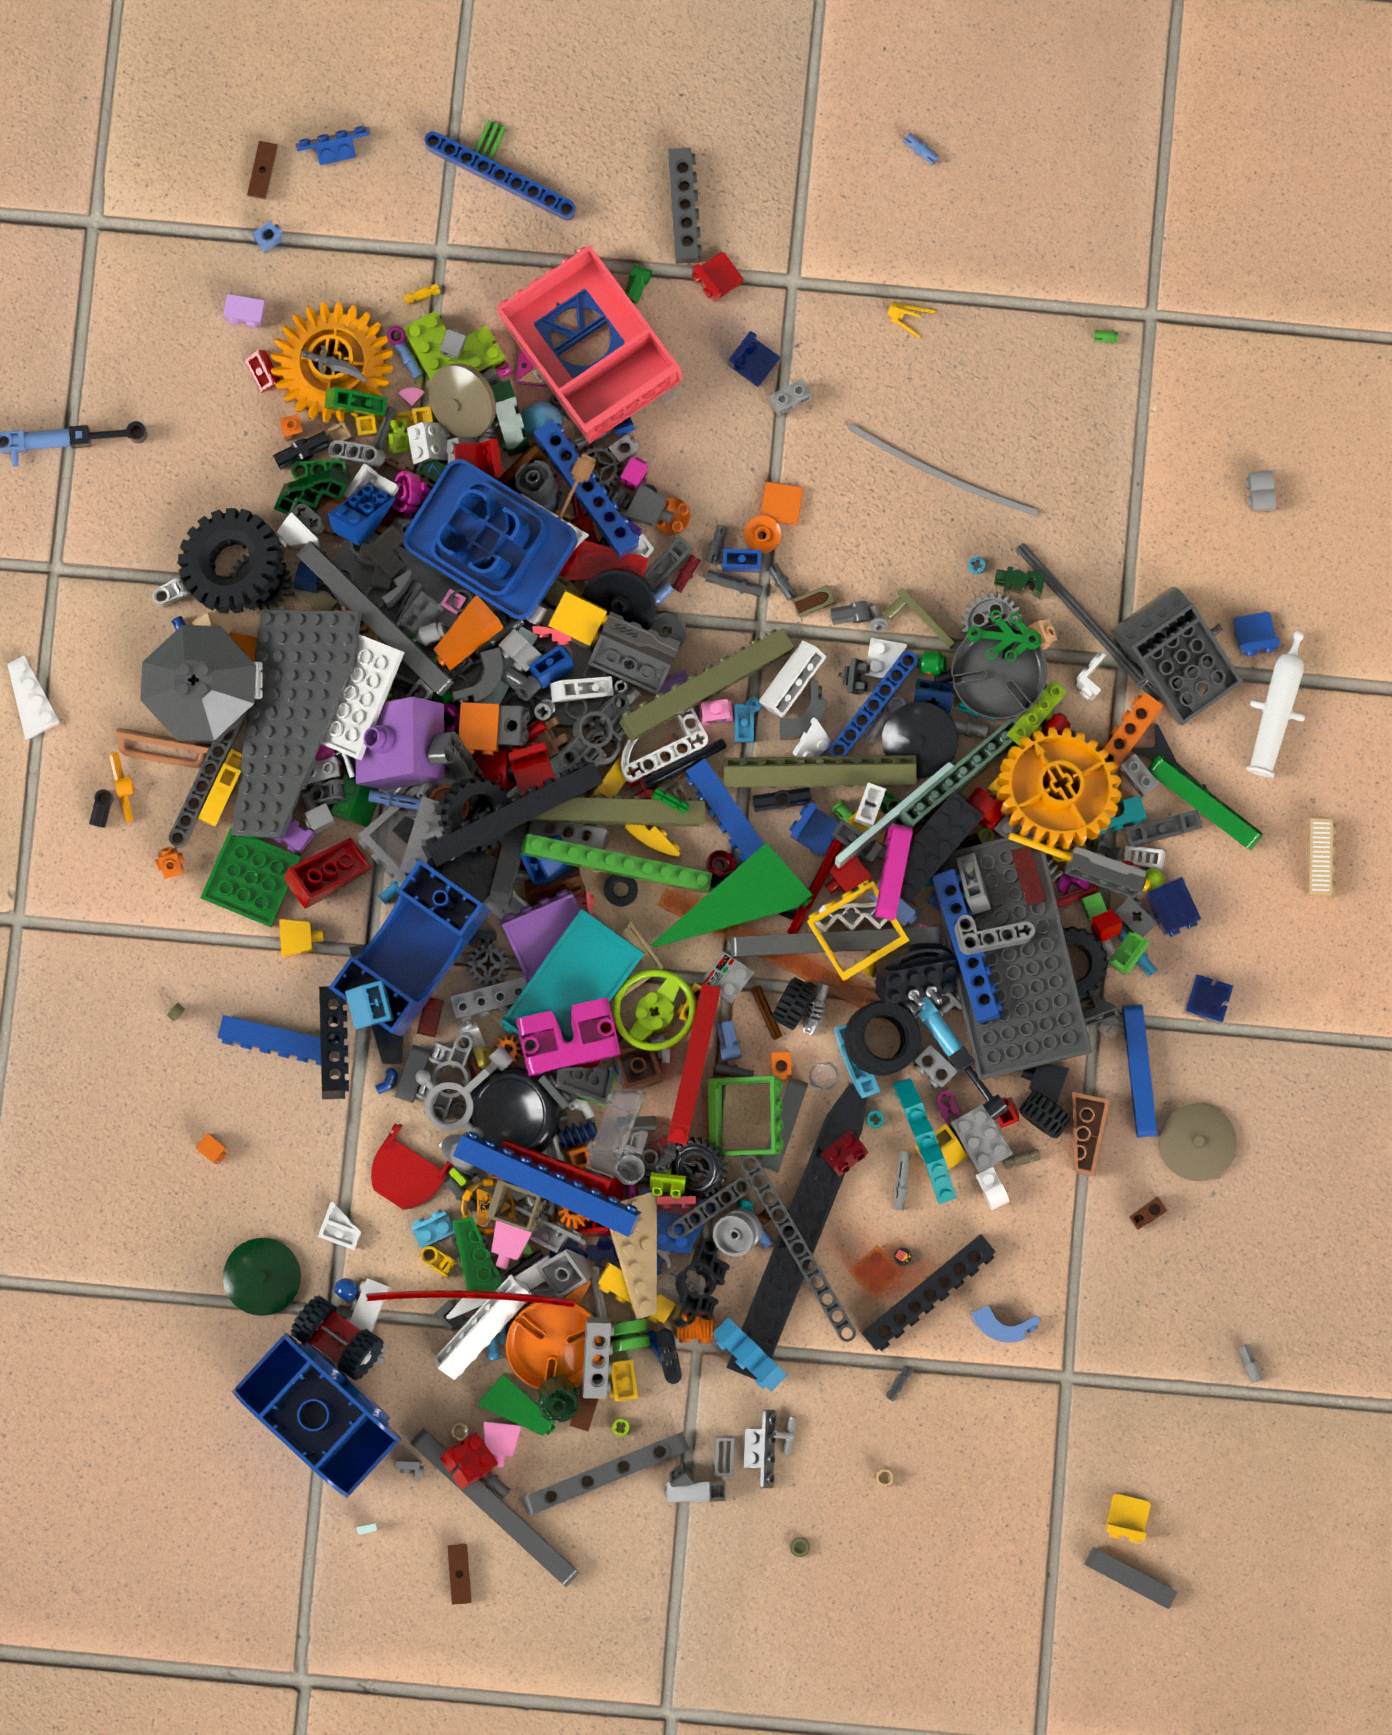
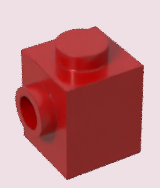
M1112 909L1092 917L1091 931L1099 941H1107L1121 934L1122 919Z
M1012 1097L1002 1098L1009 1110L997 1118L1001 1128L1019 1121V1111Z

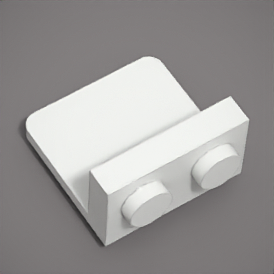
M421 422L407 428L413 465H420L430 460L448 461L447 440L452 439L451 432L445 429L441 423Z
M363 464L343 495L348 499L366 484L370 483L394 496L399 486L380 476L368 465Z
M1105 653L1101 656L1097 654L1088 665L1090 668L1088 670L1084 668L1076 678L1077 684L1075 687L1080 691L1079 694L1087 701L1089 699L1093 701L1101 691L1088 677L1103 662L1106 657Z

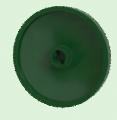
M255 1238L240 1244L229 1255L224 1266L223 1284L227 1296L236 1307L252 1315L267 1316L282 1311L294 1300L300 1288L301 1270L296 1256L283 1243L273 1239Z

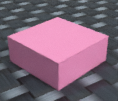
M449 589L440 606L458 615L459 612L454 610L450 604V597L454 590ZM459 593L455 594L453 598L454 606L461 609L467 598Z

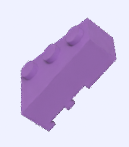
M292 819L284 839H273L280 844L282 841L289 845L287 849L297 855L299 852L303 855L316 836L311 830L306 829L298 821Z

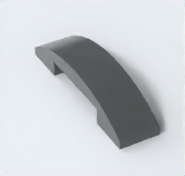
M681 536L645 572L643 578L648 582L653 591L692 552L693 548Z
M1192 810L1176 816L1124 828L1130 847L1181 835L1203 827L1198 810Z

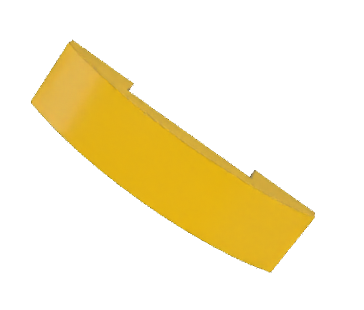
M431 406L397 413L395 418L398 422L397 425L399 426L401 418L406 419L407 425L404 431L408 432L407 428L421 422H433ZM366 415L355 417L358 436H377L384 416Z

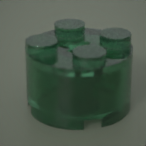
M556 1375L547 1379L538 1389L539 1410L541 1415L548 1421L558 1420L559 1422H565L576 1414L578 1407L577 1389L574 1383L563 1375Z

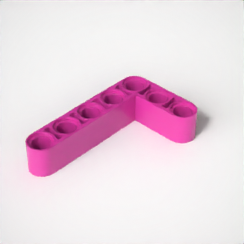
M892 824L885 831L883 845L888 847L875 908V917L895 920L913 828Z

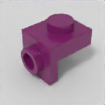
M1063 872L1058 878L1056 887L1066 894L1071 885L1087 891L1090 883Z

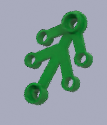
M998 610L991 612L990 619L1004 633L984 631L978 626H971L967 631V637L972 642H978L981 638L1002 641L994 648H989L986 651V657L989 660H995L997 655L1013 642H1019L1021 644L1018 647L1005 653L1006 661L1014 662L1016 657L1027 648L1031 650L1036 649L1042 642L1041 635L1035 630H1029L1021 621V616L1017 612L1012 613L1009 620L1011 624L1018 627L1023 635L1015 634L1002 619V614ZM995 613L1000 616L997 620L992 618ZM1012 616H1018L1019 620L1017 622L1012 621ZM977 630L978 635L972 636L971 632ZM1031 636L1036 638V641L1033 643L1028 640ZM994 651L995 656L989 657L988 653ZM1013 653L1014 658L1008 659L1007 655Z

